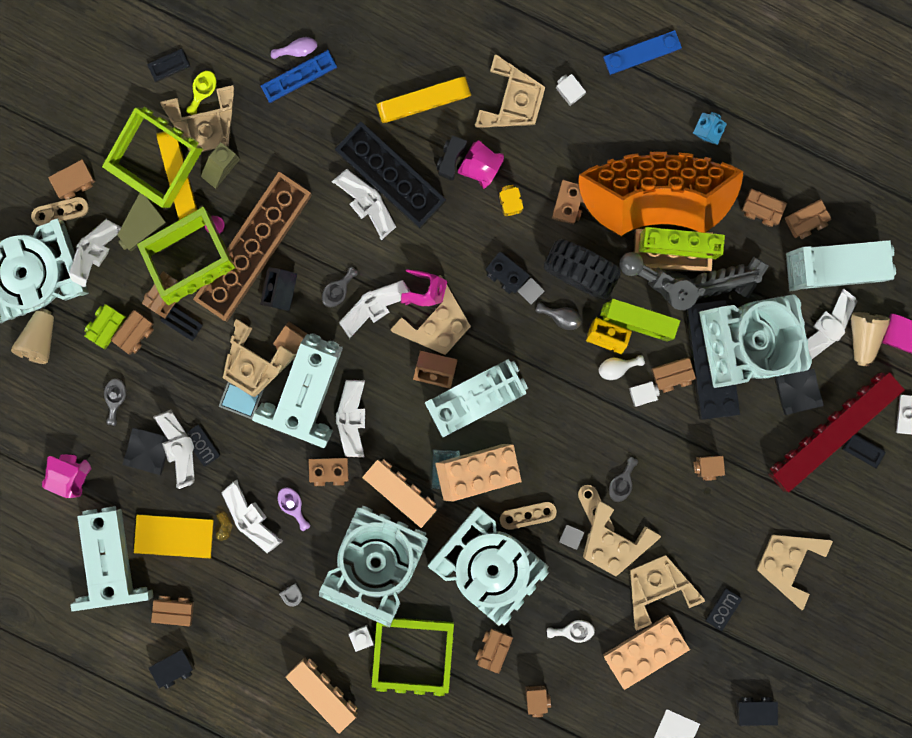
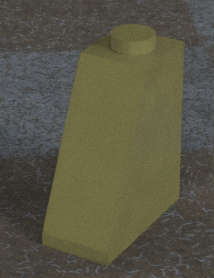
M220 143L208 157L201 177L216 189L240 159L223 143Z
M141 193L138 195L117 234L120 238L118 243L121 247L131 252L138 247V243L151 237L168 224L152 202Z

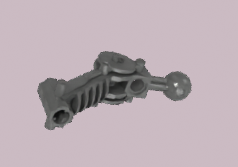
M635 252L625 253L619 262L620 269L625 275H640L649 281L648 284L654 290L660 292L662 297L678 310H686L692 307L696 300L702 297L707 298L711 295L725 294L733 288L742 296L749 298L756 285L762 281V276L769 267L760 259L753 257L746 267H744V264H740L736 267H728L726 270L723 268L718 271H710L707 274L701 273L696 278L690 279L678 272L669 274L659 267L654 271L644 265L642 257Z

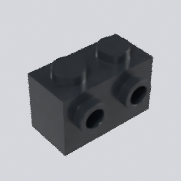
M501 252L497 254L485 269L488 272L486 276L493 282L498 280L503 284L501 288L508 294H511V292L516 294L530 276Z
M268 267L260 305L290 311L297 273Z
M185 648L155 663L148 669L158 688L164 686L167 689L176 684L174 680L180 677L184 680L193 675L191 671L195 667Z
M769 696L761 697V700H753V697H742V700H737V724L739 726L778 725V702Z

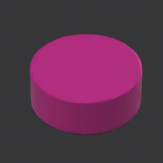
M211 216L219 234H221L225 228L224 221L218 216Z

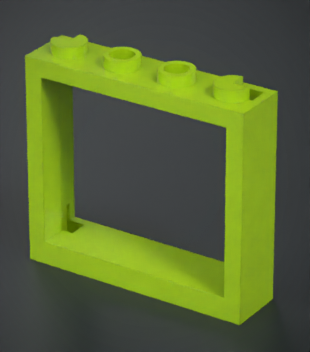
M135 107L102 167L160 207L170 208L203 148L198 145L199 142L194 138L185 137L183 135L184 132L179 128L170 127L168 125L169 122L164 118L155 117L153 115L154 112L149 108ZM144 118L191 149L165 195L118 164Z
M204 207L137 244L160 297L168 306L178 302L188 294H193L197 289L212 283L215 279L235 269L214 221ZM206 225L221 259L165 289L151 256Z
M645 227L640 233L639 252L717 259L723 255L725 235Z
M616 299L603 304L600 316H603L602 320L667 342L675 339L680 323L678 319Z
M393 618L390 626L448 631L443 686L378 681L382 626L385 625L377 622L372 688H376L375 691L387 692V689H395L396 693H406V690L414 691V694L425 695V692H433L435 696H445V693H449L454 622Z

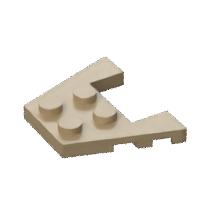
M495 55L490 72L509 77L499 115L479 110L475 127L535 125L545 87L503 60L500 56Z
M233 85L216 89L220 109L182 117L177 98L160 103L174 127L182 130L185 137L197 140L199 142L198 145L203 148L202 152L214 150L220 143L227 147L229 146L233 109Z
M446 285L443 302L418 330H415L401 318L390 331L446 355L471 326L449 287Z
M236 319L234 322V336H231L230 341L232 343L230 354L227 355L223 378L249 395L256 397L296 357V354L280 346L270 363L243 346L252 327Z
M598 500L583 557L587 561L617 576L659 540L661 536L645 526L635 543L604 526L614 509Z
M771 535L757 571L799 609L803 610L810 594L792 587L796 574L807 550L826 557L833 541Z
M666 555L630 570L634 626L636 631L652 624L645 605L681 590L689 608L705 602L704 598Z

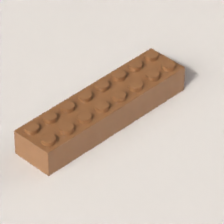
M278 172L227 248L235 269L215 279L212 283L201 287L193 300L228 322L312 194Z

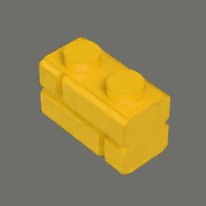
M513 185L502 187V191L499 193L503 215L506 217L523 211L519 189L514 188Z
M596 317L589 328L586 341L622 354L627 348L632 330Z

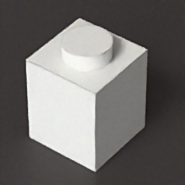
M572 74L568 77L564 75L557 81L556 89L569 106L586 93Z
M653 382L629 388L634 407L658 400L657 396L660 395L657 384L653 385Z
M368 625L349 632L355 652L374 645Z

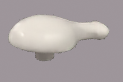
M638 355L635 359L631 360L615 357L609 358L600 365L599 374L604 379L616 380L622 377L629 368L637 365L643 366L645 364L644 357Z
M583 620L573 621L565 628H547L548 638L565 636L574 642H585L592 638L595 633L593 625Z

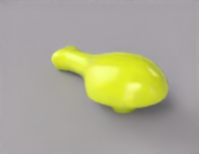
M203 71L195 78L193 82L194 99L186 110L188 114H197L200 102L210 96L215 90L216 77L213 72Z

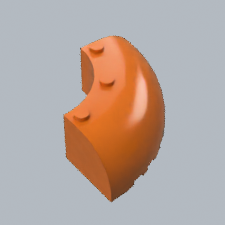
M650 152V155L639 156L637 153L626 155L622 160H608L605 165L600 167L598 165L593 166L579 174V189L586 207L595 219L620 236L633 229L655 224L678 225L706 233L725 217L734 204L741 188L743 171L724 162L721 164L711 162V158L708 157L704 159L694 158V154L679 153L678 156L667 155V152Z

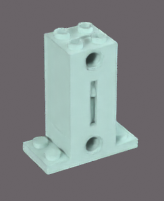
M889 240L822 247L809 246L787 252L789 291L893 280L896 275V267L892 262L894 247Z
M307 334L300 343L278 407L275 408L271 403H261L254 413L252 420L325 448L333 430L329 429L325 424H316V420L343 348L334 341L327 342L316 334Z
M116 506L102 508V512L98 513L97 509L82 511L83 515L78 516L89 596L76 598L75 602L71 603V611L140 602L153 598V590H147V587L133 590L122 510H116ZM99 518L104 520L103 527L98 524ZM108 587L114 589V595L108 593Z

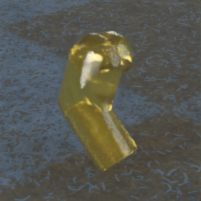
M224 511L216 516L221 524L219 532L216 533V538L219 541L227 540L232 530V524Z

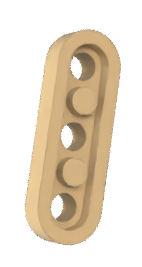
M76 197L37 207L33 210L31 218L39 226L50 223L51 220L57 218L67 221L85 216L88 213L89 205L85 199ZM78 204H82L83 206L81 211H77L76 206ZM59 209L64 210V214L61 216L58 215ZM41 213L45 214L44 220L39 219Z
M584 485L578 491V498L592 525L593 510L596 508V502L598 500L601 501L593 486ZM586 491L591 492L590 498H585L584 494ZM609 518L604 526L614 531V526Z
M550 502L506 510L500 516V523L502 527L508 530L553 520L557 510ZM545 508L550 509L549 515L543 513ZM526 512H530L532 514V517L530 519H526L524 517V514ZM507 516H511L513 518L512 523L506 522Z

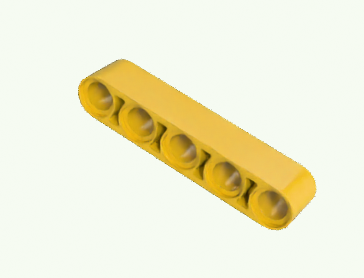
M460 77L380 102L376 106L381 122L387 123L471 96L466 77Z
M166 132L156 133L169 185H171L184 163V157L180 142ZM189 176L174 200L179 220L197 211Z

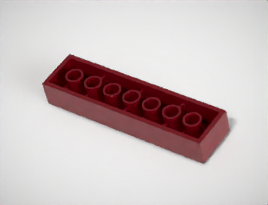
M890 372L877 373L871 378L870 381L872 383L869 386L864 385L856 392L857 396L855 398H849L841 405L843 409L834 411L827 418L829 421L826 424L821 423L813 430L814 434L811 437L806 436L798 443L800 447L794 450L791 449L785 454L784 457L786 459L783 462H777L770 468L771 472L768 475L783 492L789 493L905 390Z

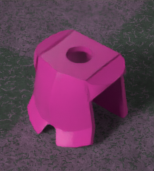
M478 140L472 144L458 169V173L479 181L481 187L485 189L491 184L500 168L504 154L493 153Z
M406 270V272L414 276L430 279V287L425 295L412 292L402 293V304L408 305L413 303L419 306H431L442 303L447 280L423 271Z
M60 455L59 459L49 456L42 487L65 498L80 497L82 485L91 470V466L87 460L77 464V457L75 455Z

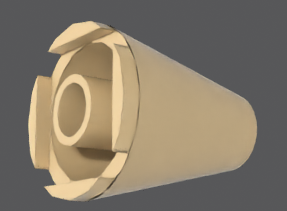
M46 309L35 311L12 346L11 352L21 358L25 356L29 358V361L35 363H48L54 317L51 315L52 312Z
M865 312L852 313L854 360L858 362V365L869 366V363H874L889 326L890 318L878 314L875 316L869 315V313Z

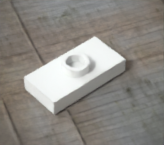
M900 395L896 433L912 434V396Z

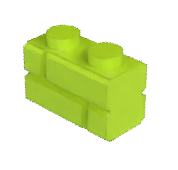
M107 304L104 307L100 306L95 313L97 318L93 323L89 322L84 330L86 332L85 337L103 349L108 347L111 339L127 318Z

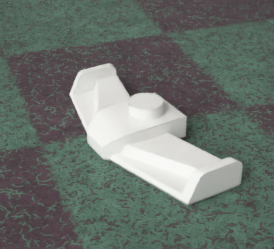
M348 169L344 170L332 181V183H335L355 198L349 205L361 219L367 214L369 215L381 240L396 228L381 199V195L376 189L370 187Z
M106 219L87 236L81 238L76 246L77 250L69 272L73 282L82 287L86 286L92 263L98 267L101 265L109 252V249L104 246L117 236L121 229L119 225Z
M402 280L374 291H368L361 296V299L339 323L348 337L351 338L369 317L375 323L390 313L386 306L401 301V294L408 293L410 290Z
M842 289L832 314L830 315L825 311L813 326L818 332L808 339L811 359L835 341H839L845 333L846 325L857 303L856 298L845 289Z
M365 380L345 381L338 412L336 413V424L338 425L345 457H365L358 428H365V409H358Z
M171 410L153 416L169 440L162 444L168 461H175L176 487L180 489L193 484L195 479L192 453L194 445L192 439L187 436Z
M237 480L221 492L237 528L266 553L272 551L283 542L282 539H279L261 524L267 517L258 505L252 503L248 507Z

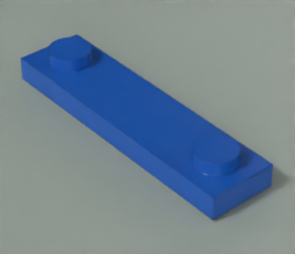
M674 30L606 55L603 59L609 75L675 52L682 49Z
M327 50L261 85V88L269 103H272L336 69L337 66Z

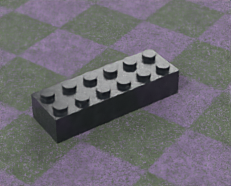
M361 121L335 148L338 155L419 229L446 202L443 196Z
M726 300L694 304L686 309L693 371L696 377L694 380L699 420L740 415L736 384L717 388L713 387L699 313L726 306Z

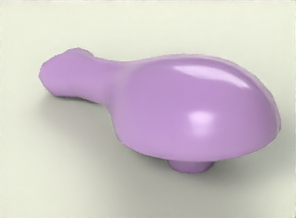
M302 37L286 47L271 50V57L276 59L283 55L306 56L316 49L317 42L313 38Z
M288 487L282 488L278 493L280 508L285 513L296 518L302 531L310 528V523L304 519L301 513L302 502L298 493Z

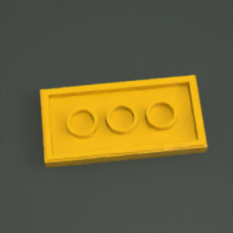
M137 514L134 553L211 558L214 520Z

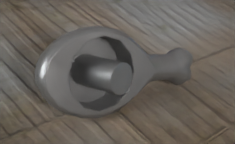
M354 267L348 268L347 274L341 280L331 282L325 287L322 293V302L325 306L335 307L345 299L348 283L353 277L358 275V271Z
M538 303L535 310L537 313L551 316L555 323L565 330L577 329L582 322L578 312L572 308L552 309L546 307L543 303Z
M118 378L110 380L104 390V398L109 406V417L106 423L112 426L117 424V409L126 397V387L123 381Z
M633 457L628 458V464L623 473L616 476L610 483L609 495L615 502L625 500L631 493V473L638 464V460Z

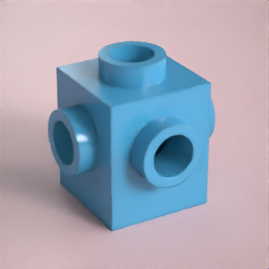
M702 112L693 134L704 141L718 145L727 123L722 121L721 116L716 113L706 114Z

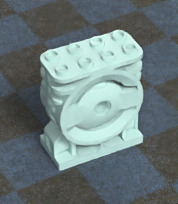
M57 218L51 220L50 223L38 226L33 236L17 235L0 241V260L4 252L7 256L0 267L2 283L9 291L20 294L23 305H19L18 297L8 294L0 285V323L43 308L56 297L66 301L89 294L87 286L82 287L73 282L71 278L64 280L63 264L65 263L69 273L75 256L64 221ZM58 242L61 256L59 257L57 252L48 244ZM22 243L25 244L26 248L32 249L35 252H37L45 262L47 275L46 280L41 288L43 296L42 298H40L38 288L41 286L44 280L45 270L43 263L33 253L24 251ZM21 268H26L27 275L24 278H20L18 275Z
M796 295L750 302L739 308L731 305L699 312L714 388L749 382L750 378L763 379L809 370L812 359L809 355L808 339L804 328L805 322L800 308L801 302Z
M507 359L425 402L442 437L526 394L525 390L528 387L523 378L519 380L516 374L519 370L514 361L510 362Z
M362 506V508L356 509L338 552L337 568L328 572L319 591V597L390 627L400 605L397 594L409 583L428 538L425 537L426 533L415 529V531L408 529V525L399 521L396 524L390 521V517L384 514L378 516L372 513V509ZM372 539L386 541L396 549V551L399 554L400 561L407 564L408 568L397 563V557L395 552L390 546L383 542L373 541L364 544L362 547H359L357 545L352 544V541L360 544ZM343 559L354 564L357 576L367 584L382 585L392 580L398 583V585L389 584L382 588L366 587L357 581L352 573L351 566L344 564ZM372 559H379L381 562L380 567H372L370 564ZM340 573L341 578L335 576V574ZM343 584L358 597L352 598L341 593L340 590ZM361 599L382 601L377 610L375 607L362 602Z
M478 506L428 564V567L445 581L456 580L461 593L498 626L501 624L506 625L511 619L510 613L514 609L517 611L522 606L525 595L528 594L530 596L537 588L536 582L539 579L543 581L549 573L547 570L549 566L516 538L507 533L496 531L495 520ZM473 525L482 534L471 538L465 544L462 541V537ZM493 525V532H487ZM503 539L506 540L500 549L489 548L476 555L471 565L473 581L466 588L465 583L469 580L468 564L472 555L482 547L489 545L497 546ZM456 545H461L462 549L459 552L455 565L445 556ZM520 552L522 556L517 560L518 575L513 586L505 593L488 595L485 600L480 599L486 591L499 592L511 583L515 572L512 560ZM490 565L498 567L496 575L488 574L487 568ZM453 571L456 572V576H450Z

